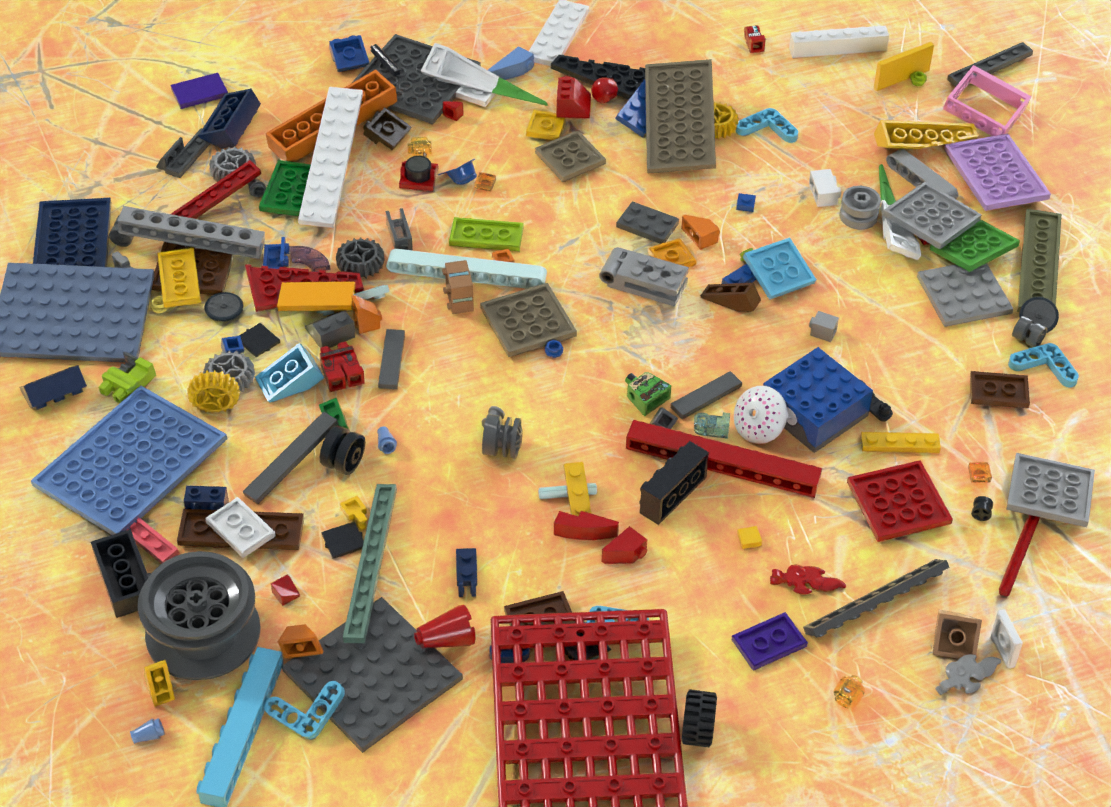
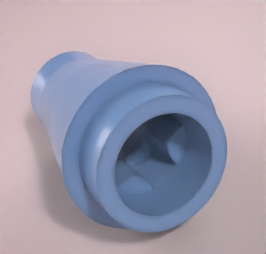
M380 427L377 430L378 449L384 454H390L395 451L397 441L387 427Z
M152 718L135 730L130 731V734L135 744L160 739V736L165 735L160 719L154 720Z

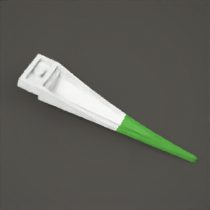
M434 43L421 69L422 74L433 77L438 81L548 106L546 101L491 73L451 48Z
M881 164L879 166L883 238L887 242V248L891 251L918 260L921 257L919 242L913 233L883 216L884 209L896 202L890 188L884 167Z

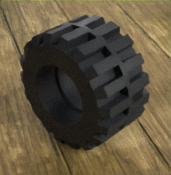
M689 689L687 692L681 739L683 744L708 748L712 745L717 706V695L715 692Z

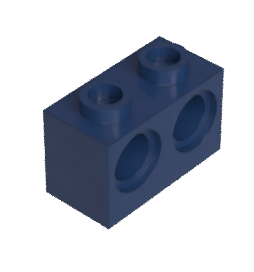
M186 485L184 496L185 509L218 510L229 503L227 487Z

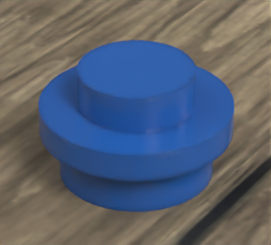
M557 340L549 341L545 346V353L549 357H559L563 354V346Z

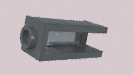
M403 208L399 209L400 219L392 220L390 212L385 211L386 225L388 226L394 249L412 251V236Z

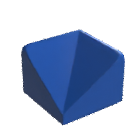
M240 335L222 338V352L228 353L230 350L231 353L235 351L239 354L243 353L244 347Z

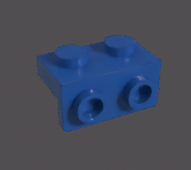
M281 237V244L264 245L263 266H268V268L272 269L289 267V257L286 254L290 253L289 243H286L285 237Z

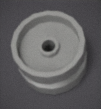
M860 185L848 188L842 196L839 215L841 221L846 226L857 230L873 227L877 223L879 215L880 195L876 190L867 186Z

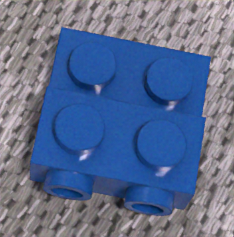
M352 35L348 38H337L329 41V50L332 60L335 62L337 72L366 67L370 63L361 35Z

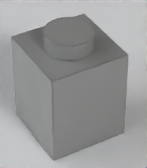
M818 311L816 316L812 317L809 322V327L811 328L810 336L831 342L837 332L839 317Z

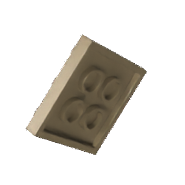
M578 130L535 148V154L562 182L606 164V158Z

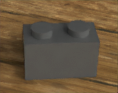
M345 310L305 326V329L320 348L325 346L331 348L341 342L355 338L354 321Z

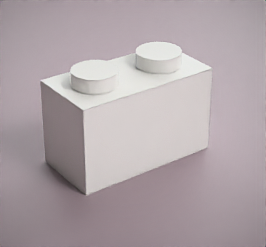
M831 169L810 171L809 186L817 207L838 205L841 189L837 187L836 176H833Z

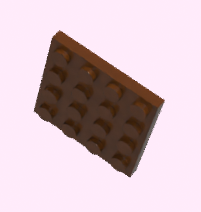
M169 242L163 243L161 252L194 248L200 294L215 295L224 292L234 254ZM157 262L152 290L162 291L159 263Z

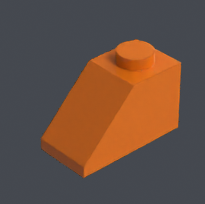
M691 215L682 216L681 229L700 250L718 243L720 230L710 219Z
M356 295L351 296L353 319L359 334L380 329L382 314L380 310L376 309L374 303Z
M306 624L287 626L277 641L285 659L320 655L324 652L316 634Z

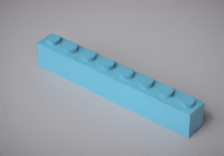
M257 647L255 654L250 656L248 671L243 673L241 688L236 690L234 705L229 708L227 722L220 729V739L213 746L212 759L206 763L204 769L205 776L197 785L196 793L199 794L201 804L214 807L228 806L264 715L265 703L272 695L282 665L284 664L281 651Z

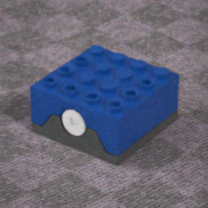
M819 347L763 383V386L778 391L785 400L787 421L784 429L813 453L869 416L873 390Z

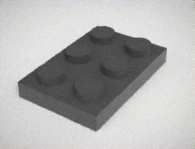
M632 201L616 222V227L662 244L667 241L678 226L679 218Z

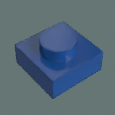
M739 193L736 210L754 212L756 195Z

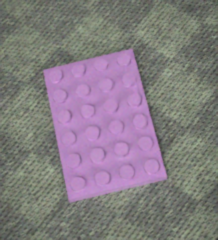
M1009 134L945 144V152L985 211L1050 199L1051 193Z

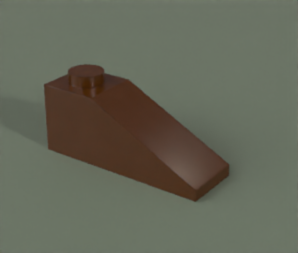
M754 283L708 284L700 295L702 299L737 312H752L761 301Z

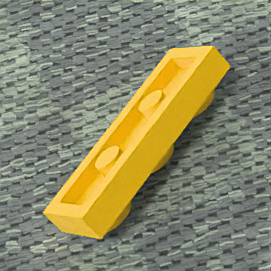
M583 461L565 463L563 468L570 513L575 516H579L581 511L591 513Z

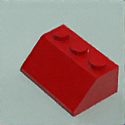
M570 76L558 77L556 117L590 119L591 93L576 78H571Z

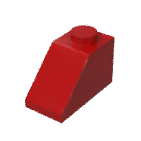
M629 526L602 549L601 562L604 564H633L639 558L642 559L646 555L648 539Z

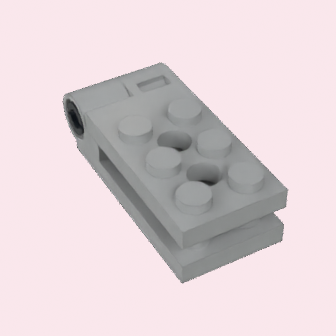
M616 247L612 250L599 273V278L607 284V287L676 306L687 285L688 278L686 276L689 267Z

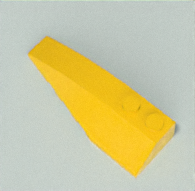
M880 120L874 132L877 146L885 148L922 149L978 138L975 125L972 123Z

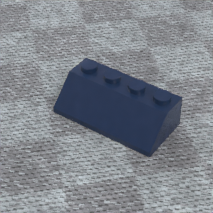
M252 88L224 94L199 133V138L221 149L235 147L261 105Z

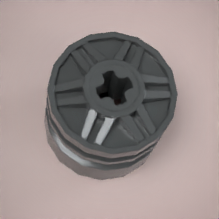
M488 414L483 430L482 454L496 456L499 448H502L503 457H507L510 449V457L516 459L523 437L521 418H515L512 426V417H507L505 425H502L501 416Z

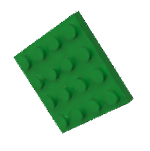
M278 160L259 204V211L299 217L311 164Z

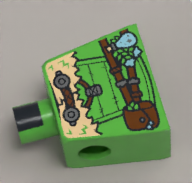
M645 372L639 377L630 373L625 379V382L628 384V399L644 416L671 398L672 385L649 372Z

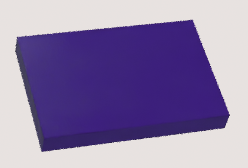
M219 73L170 85L180 109L218 100L228 93Z
M786 612L736 633L731 638L753 671L797 652L808 645V642Z

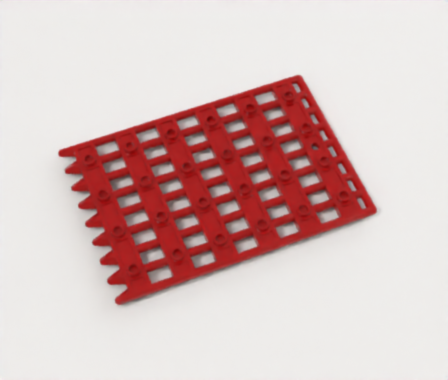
M646 609L500 615L491 617L498 807H507V805L521 804V807H530V804L543 803L544 807H553L552 803L566 802V807H575V802L588 801L589 807H598L597 801L611 800V807H620V800L633 799L634 807H643L642 799L656 798V807H665L664 798L678 797L679 807H688L667 610ZM638 618L639 621H626V619ZM647 618H660V620H647ZM617 619L618 622H605V620ZM584 620H596V623H584ZM563 621H575V623L563 624ZM541 622H554V624L542 625ZM510 623H512V626H501V627H499V624H510ZM520 623H533V625L520 626ZM578 633H583L584 636H581V637H580V636H578L577 634H578ZM641 643L642 658H629L628 644ZM649 643H662L663 657H651ZM620 644L621 658L608 659L607 645ZM598 645L599 659L587 660L586 646ZM577 646L578 660L565 661L564 647ZM556 647L557 661L544 662L543 648ZM522 648H534L535 662L522 663ZM500 649H513L514 663H501ZM653 680H666L667 694L654 695ZM631 681H644L646 695L633 696ZM601 682L602 697L589 698L588 683ZM610 682H623L624 696L611 697ZM580 683L581 698L568 699L567 684ZM558 684L559 699L546 700L545 685ZM537 685V700H524V686ZM515 686L516 701H503L502 687ZM657 718H670L671 733L658 734ZM635 719H648L649 734L636 735ZM613 720H626L627 735H614ZM591 721H604L606 736H592ZM569 722H583L584 737H570ZM539 723L540 739H526V724ZM548 723H561L562 738H548ZM517 724L518 740H504V725ZM660 757H674L675 773H662ZM638 758H652L653 774H640ZM616 759H630L631 775L617 774ZM594 760H608L609 776H595ZM572 761H585L586 777H573ZM550 762H563L564 778H551ZM528 763H541L542 779L528 778ZM505 764H519L520 780H506Z

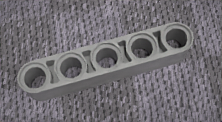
M900 148L886 157L888 166L915 187L927 182L952 198H958V191L952 184L905 149Z

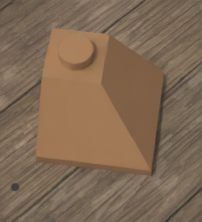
M938 609L933 654L957 659L969 654L976 655L982 619L958 612Z

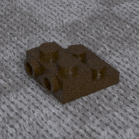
M384 107L381 112L377 111L371 122L368 121L364 125L363 129L365 131L363 135L376 145L380 141L386 147L393 150L410 132L412 127Z

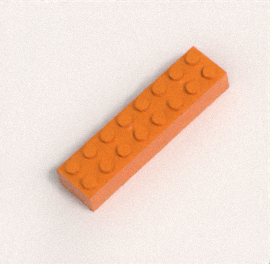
M376 69L344 87L347 89L363 90L356 126L374 116L377 111L381 112L384 107L388 108L397 102L396 87ZM326 98L266 132L268 148L281 160L296 162L314 151Z

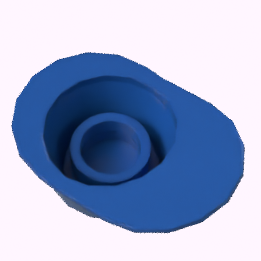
M472 159L458 168L444 173H447L457 184H467L477 177L473 161L476 159Z

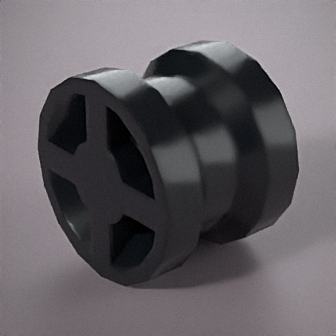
M986 496L976 497L973 502L972 517L979 521L989 520L992 516L993 501Z

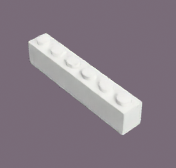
M886 25L791 32L789 50L792 58L887 51L889 33Z

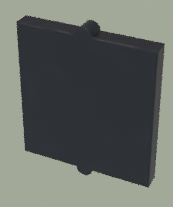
M261 323L246 329V332L240 335L243 347L255 357L270 351L272 347L280 343V339Z
M355 521L321 532L325 541V548H328L332 559L362 550L363 548L362 532H359Z

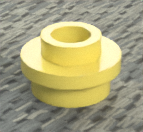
M162 296L152 299L150 307L153 312L162 313L168 309L164 308Z

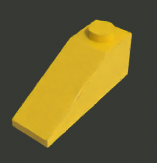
M166 660L145 666L144 678L154 707L175 700Z

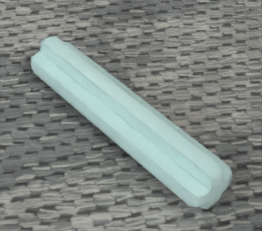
M587 483L588 494H597L596 483ZM566 485L541 487L538 490L540 499L568 497Z

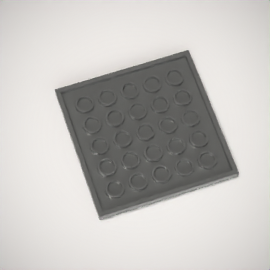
M397 34L387 42L382 50L401 69L400 75L393 76L374 57L353 81L355 82L376 69L396 87L397 102L387 109L430 124H434L443 113V102L453 101L456 98V91L461 87L438 81L433 77L422 74L421 69L433 46ZM469 59L477 65L481 66V62Z
M383 597L373 602L365 643H344L345 622L319 640L324 651L323 654L295 657L282 665L283 672L312 702L315 701L323 687L330 681H336L344 688L345 695L330 717V720L362 753L463 680V674L436 648H422L416 644L414 639L416 629ZM331 689L330 693L336 695L338 691ZM325 697L324 700L331 705L332 702ZM326 705L318 707L324 714L326 713Z

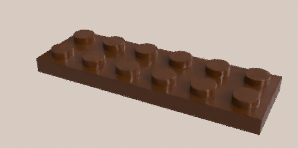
M183 509L177 537L178 546L232 548L206 523L205 518L217 510ZM253 511L275 531L276 535L258 549H300L304 513Z

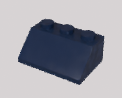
M76 365L19 388L29 407H35L38 410L46 407V402L54 400V403L64 400V395L72 393L74 396L84 392L82 388L87 387L79 365Z

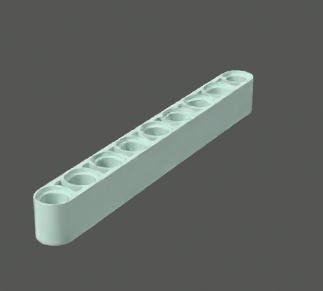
M403 249L391 250L386 264V268L393 273L446 279L442 272V269L445 268V263L467 260L472 282L525 289L545 284L547 270L538 265Z

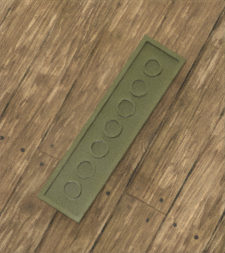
M1026 209L1017 312H1020L1021 306L1028 299L1034 297L1047 298L1056 306L1061 213Z

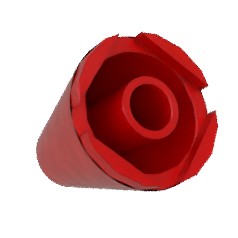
M458 605L419 626L416 633H414L416 644L422 648L466 647L475 644V628L470 626L469 620H472V617L465 605Z

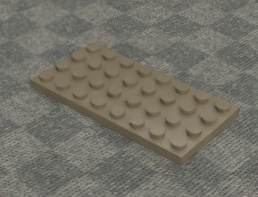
M712 59L645 64L647 173L716 169Z

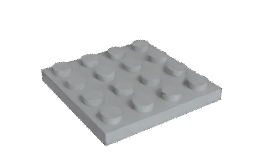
M927 182L922 183L883 211L884 217L938 249L943 248L979 222L982 214Z
M987 263L971 272L958 265H950L917 273V278L944 327L1013 313L1011 303Z
M1016 453L1006 510L1087 528L1095 470Z

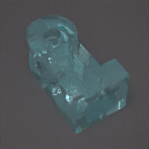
M723 412L722 416L708 415L707 413L696 414L694 417V432L702 436L728 439L731 413Z

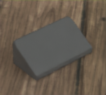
M182 137L164 154L156 168L165 171L168 164L184 148Z

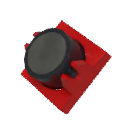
M425 156L410 157L407 161L402 162L399 188L433 191L439 169L438 164L431 163Z

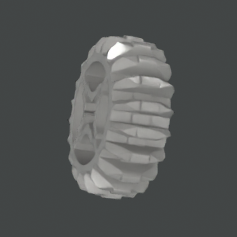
M228 147V149H221V152H216V155L212 156L209 170L213 180L218 182L249 160L256 165V160L252 153H249L248 150H243L242 147L239 149L236 147L230 149Z
M230 350L228 353L221 351V355L214 354V358H209L208 363H205L203 373H206L207 370L209 372H214L215 370L218 373L223 371L224 375L230 374V377H234L235 381L238 382L241 392H244L245 388L250 387L255 377L252 361L244 353L239 354L237 351L231 353Z

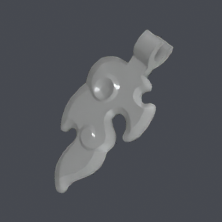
M965 655L957 662H951L946 666L948 680L940 682L939 686L935 689L939 695L946 693L953 687L957 690L964 687L965 693H973L980 688L981 684L979 682H971L970 677L982 680L984 677L991 676L996 666L1001 663V659L987 657L977 663L975 661L976 655Z

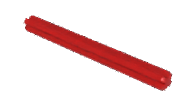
M1028 515L999 587V594L1001 596L1008 597L1011 593L1040 517Z

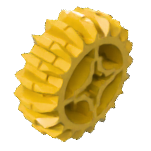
M714 102L715 138L719 140L720 137L724 139L726 136L731 137V134L735 133L739 124L738 114L732 106H727V103Z
M207 370L206 373L200 372L198 376L194 375L188 385L187 394L192 407H197V410H204L205 413L207 411L213 413L226 412L228 408L233 409L234 405L238 402L240 390L238 382L235 381L234 377H230V374L224 375L223 371L218 373L215 370L214 372Z

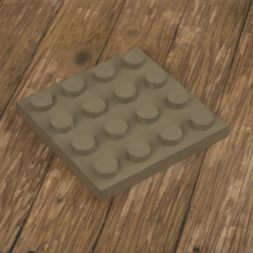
M548 283L480 303L483 314L508 357L544 347L552 340L560 342L577 336V330Z

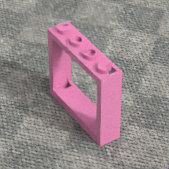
M973 65L947 97L943 109L967 123L974 124L976 128L985 133L997 136L1009 132L1027 108L1032 96ZM969 83L1017 108V111L1005 126L957 100Z

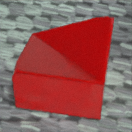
M443 102V116L458 121L464 115L463 102Z
M288 574L270 583L272 593L282 606L300 597V593Z

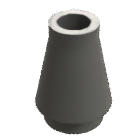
M258 178L248 183L249 192L252 196L262 197L264 195L266 186Z

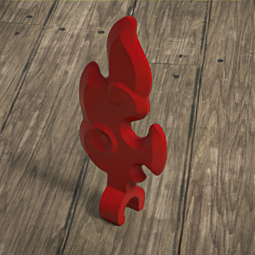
M794 564L788 567L786 573L779 569H772V576H770V584L787 583L788 586L794 585L793 592L798 594L812 593L811 589L805 587V583H809L815 590L822 591L846 588V584L838 578L822 577L821 575L825 574V570L815 566L803 567Z

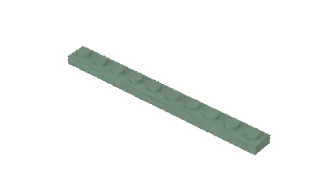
M396 484L376 485L343 633L344 643H365L397 493Z

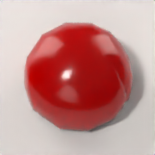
M599 78L593 83L591 88L593 98L599 103H608L617 96L618 92L617 84L612 78Z

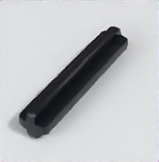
M377 44L371 45L370 51L393 76L400 75L401 69Z

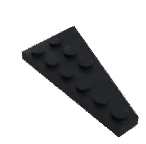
M558 55L551 63V69L590 85H593L599 78H612L618 87L617 95L628 100L645 80V68L643 67L632 69L629 65L610 62L600 64L595 63V60L591 59L587 62L579 60L578 57Z

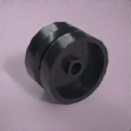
M340 425L334 426L323 441L319 456L320 463L330 469L335 468L337 472L344 475H350L358 467L363 457L366 445L365 437L357 432H350L347 428Z

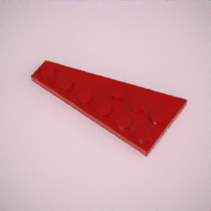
M245 264L256 312L277 308L282 283L355 282V293L364 291L360 273L340 271L326 273V270L312 272L309 269L287 267L272 269L268 268V266L258 268Z

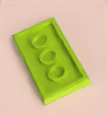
M454 217L449 246L494 250L509 249L510 251L520 252L524 223Z

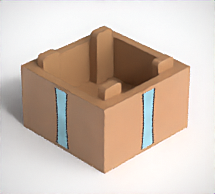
M467 260L445 263V268L442 269V272L446 278V287H443V292L448 295V310L451 309L452 314L473 312V283Z

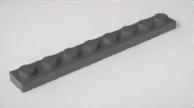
M934 559L803 626L805 634L815 636L816 638L827 634V630L839 628L844 625L843 622L859 618L861 616L860 613L872 611L877 608L878 604L892 601L894 599L893 596L907 593L913 586L925 584L927 582L926 579L940 576L944 570L950 568L947 560Z

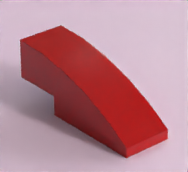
M559 511L554 521V535L563 538L603 540L616 538L619 534L618 521L581 511L579 516Z

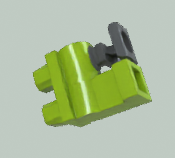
M124 352L123 355L126 363H122L120 368L112 366L107 372L102 374L103 382L98 387L100 393L108 396L112 391L115 392L112 397L120 404L138 387H145L156 376L153 363Z

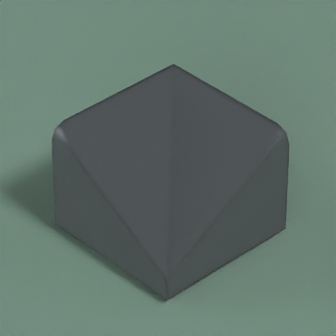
M662 407L659 408L650 424L672 429L678 418Z

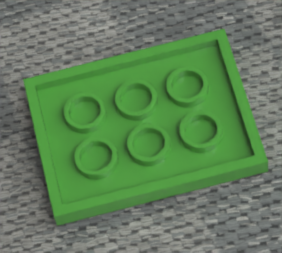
M980 220L941 249L930 244V250L971 272L1017 248L1020 240Z

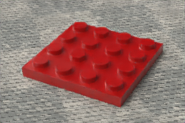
M921 460L847 478V484L877 542L952 524L953 518Z

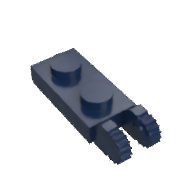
M476 548L456 549L459 597L464 595L463 586H471L470 594L472 597H476Z

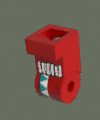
M759 26L744 27V37L750 53L764 52L766 38L761 34ZM755 44V45H758V46H760V47H758V48H753V45Z

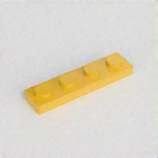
M861 432L862 451L940 453L941 450L939 433Z

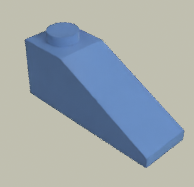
M518 46L489 68L488 71L504 80L522 76L534 67V54Z

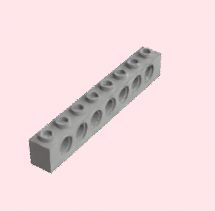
M123 206L117 220L119 234L260 259L265 245L264 231Z

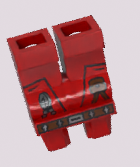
M345 341L339 343L335 350H331L328 346L320 348L321 368L329 392L346 389V383L348 388L365 384L364 371L358 362L353 346H349ZM358 376L359 379L351 381L350 377ZM334 381H341L339 385H332Z

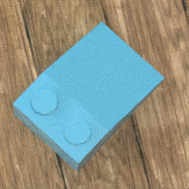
M300 343L255 376L269 403L309 390L325 378L312 355Z

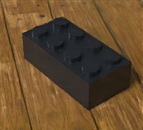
M691 441L685 446H681L673 458L670 457L660 470L655 471L653 477L648 482L645 481L642 484L639 501L640 514L659 525L706 479L709 452Z
M131 529L91 541L94 557L116 618L137 612L139 594L148 579V574Z

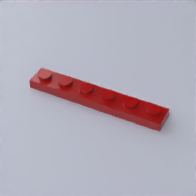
M249 160L172 212L171 215L197 219L261 175V170Z

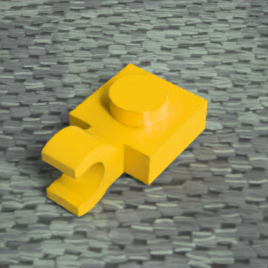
M358 496L339 503L341 511L349 521L355 519L361 531L367 529L366 521L368 520L365 516L367 509Z

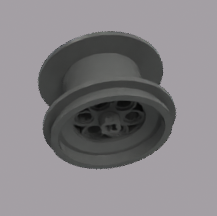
M205 551L180 554L158 566L144 583L138 598V614L145 629L147 650L154 663L166 660L170 675L187 680L217 678L241 666L255 650L261 630L259 615L255 608V589L248 573L228 557Z

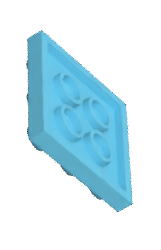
M790 237L744 253V260L769 300L815 284L817 280Z

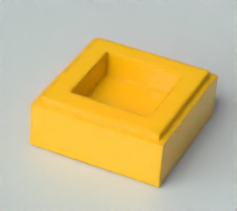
M757 526L737 529L742 549L762 546V539Z

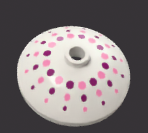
M755 386L748 389L740 396L734 408L736 430L745 440L756 444H764L774 440L782 432L787 421V406L784 398L778 391L767 386Z

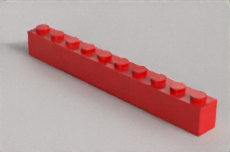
M633 420L626 436V449L666 460L670 457L673 458L681 446H685L691 441L709 452L707 467L709 471L813 498L816 496L821 480L822 468L642 421Z

